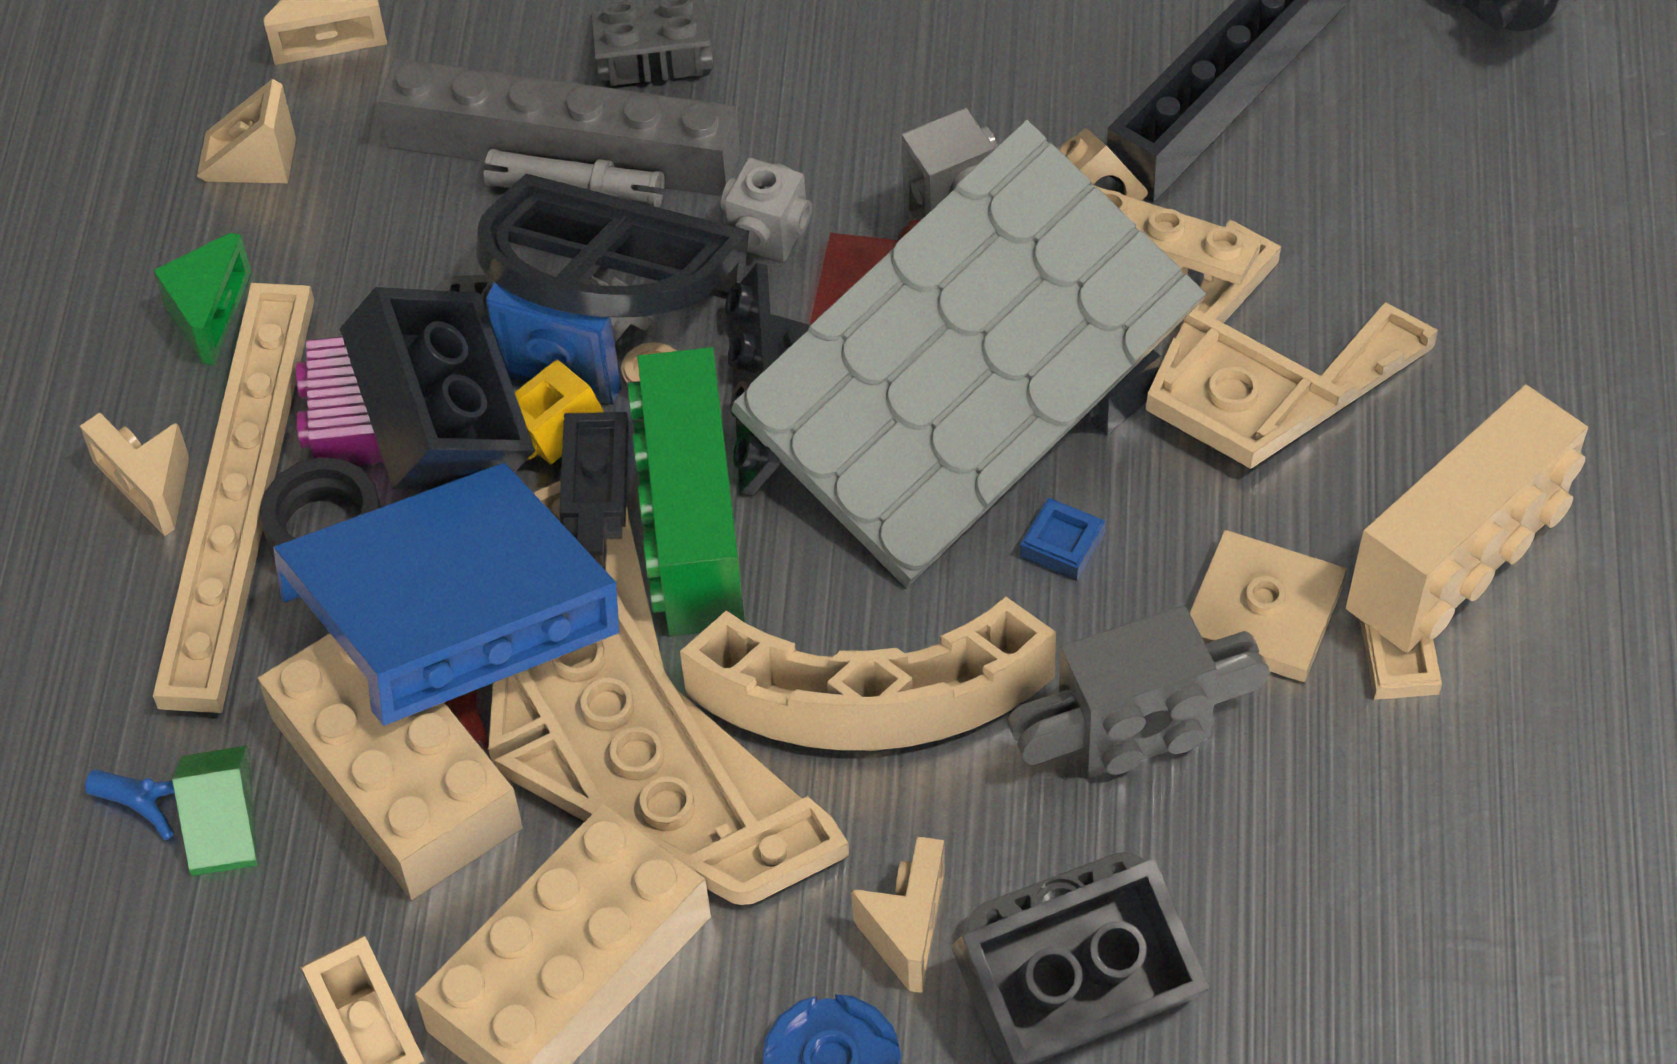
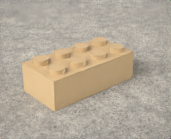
M1525 384L1363 530L1345 609L1365 624H1370L1383 637L1406 654L1420 642L1424 635L1430 639L1436 638L1449 624L1454 615L1455 608L1466 598L1470 601L1478 599L1490 585L1495 571L1505 561L1510 564L1516 563L1526 553L1534 539L1535 533L1545 524L1550 528L1554 527L1566 515L1573 502V496L1569 494L1571 483L1581 471L1586 459L1581 454V449L1588 426Z
M330 633L257 678L272 721L411 901L523 829L514 788L447 705L443 702L383 726L371 711L368 679Z
M603 803L415 994L426 1031L467 1064H572L711 918L705 878Z

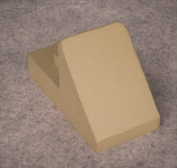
M100 412L80 425L93 463L164 536L175 530L189 463V454L179 425L176 423L170 425L143 445L127 427L123 426L117 430Z
M918 836L913 861L901 860L895 895L853 890L851 898L853 920L858 929L909 991L923 993L945 875L944 840Z
M364 935L300 966L322 1022L329 1028L345 1064H420L424 1062L421 1052Z

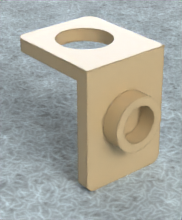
M1087 128L1059 147V150L1091 181L1092 185L1100 178L1111 175L1120 178L1123 182V195L1141 201L1147 196V189Z

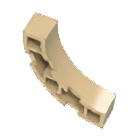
M1005 596L991 609L974 620L946 634L940 635V644L909 653H903L898 648L869 651L840 650L833 657L796 651L795 643L769 635L725 611L680 650L686 697L710 713L742 729L774 740L805 747L874 751L910 747L954 736L1004 715L1031 698L1055 678L1056 631Z

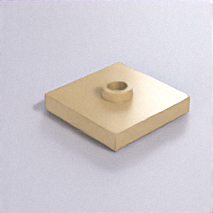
M1224 530L1191 608L1190 615L1205 644L1247 631L1253 635L1259 648V654L1264 657L1270 672L1305 683L1346 581L1347 568Z

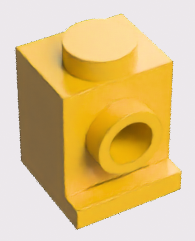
M558 359L515 392L535 452L527 461H530L536 455H540L551 465L562 456L565 413L604 412L591 387Z

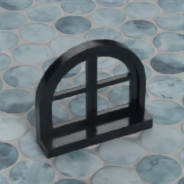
M526 173L482 215L478 224L476 256L480 267L492 281L508 292L535 304L588 316L615 318L643 317L686 308L707 297L714 289L729 293L731 287L735 283H740L744 278L749 231ZM509 242L572 258V260L555 277L532 267L519 258ZM601 266L657 281L632 286L585 284Z

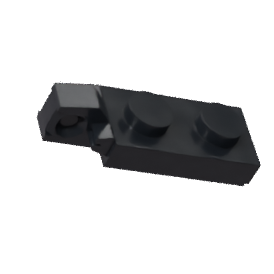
M628 412L565 413L559 508L560 521L606 571L607 539H622V527H626L629 445Z

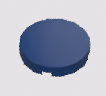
M835 994V999L825 998L817 1000V996L800 1000L778 1016L765 1037L763 1064H901L902 1062L899 1042L893 1025L877 1007L850 995Z

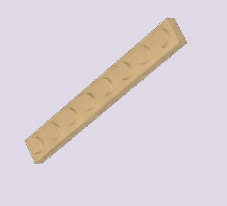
M251 283L153 693L158 709L222 713L263 532L259 510L264 492L275 478L296 385V362H301L314 305L311 286Z

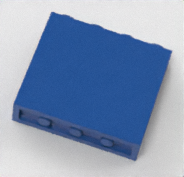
M505 462L273 547L280 598L285 603L301 597L368 679L371 711L383 726L619 634L616 581Z

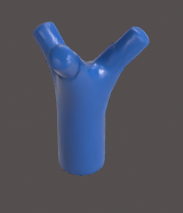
M93 769L88 774L85 783L87 794L129 806L150 821L163 840H168L174 835L168 820L156 805V800L160 796L175 793L173 781L154 782L150 778L138 780L98 769Z

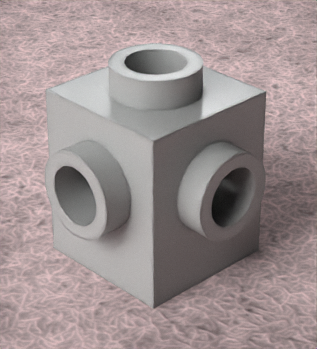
M750 157L738 178H730L723 190L720 204L721 211L726 213L727 225L749 231L747 252L782 263L787 259L798 236L805 232L812 211L811 201L806 200L803 173L793 171L781 164H770Z

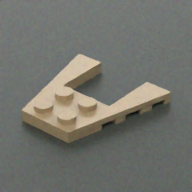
M1230 219L1225 227L1235 229L1238 232L1257 237L1261 240L1259 253L1241 285L1204 274L1200 288L1206 292V295L1201 303L1184 319L1177 337L1173 338L1147 394L1145 410L1251 469L1432 350L1435 346L1438 330L1385 302L1321 376L1224 324L1279 263L1281 251L1280 245Z

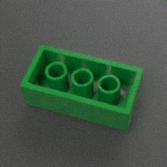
M713 347L637 355L640 381L628 382V393L634 426L633 443L636 468L639 476L638 493L641 519L644 525V552L653 613H666L669 637L701 633L725 611L745 622Z

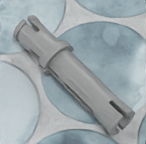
M493 148L489 150L485 159V164L508 167V172L506 173L484 170V182L487 187L511 188L527 173L655 207H660L663 199V194L640 191V186L664 189V174L660 171L649 172L616 168L614 163L609 160L598 159L595 164L504 152Z

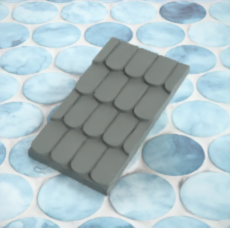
M1027 119L967 174L946 198L903 236L882 260L811 324L804 335L749 385L748 389L734 401L731 412L765 446H768L777 455L784 466L907 589L1201 303L1206 292L1187 274H1184L1181 268L1142 230L1139 231L1136 228V224L1097 186L1094 187L1091 181L1052 143L1050 144L1047 138Z

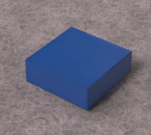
M1048 497L1020 544V557L1078 580L1105 534L1106 521Z

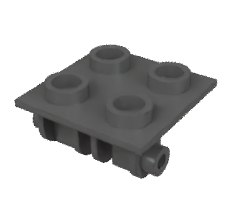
M660 0L659 4L636 6L632 2L621 1L610 3L600 11L591 12L599 82L610 80L611 86L640 82L636 56L642 54L645 82L651 81L648 53L659 52L663 80H668L665 51H671L674 78L702 76L703 69L713 68L711 38L704 0Z

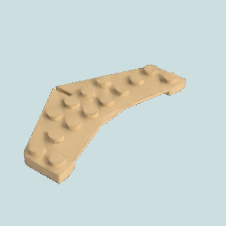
M561 480L534 492L559 521ZM626 506V527H622V539H607L606 572L616 581L619 634L494 682L488 748L490 759L492 762H495V766L505 778L583 821H586L604 803L703 876L706 880L707 890L734 904H753L849 857V843L834 819L810 797L807 796L802 799L672 684L663 668Z

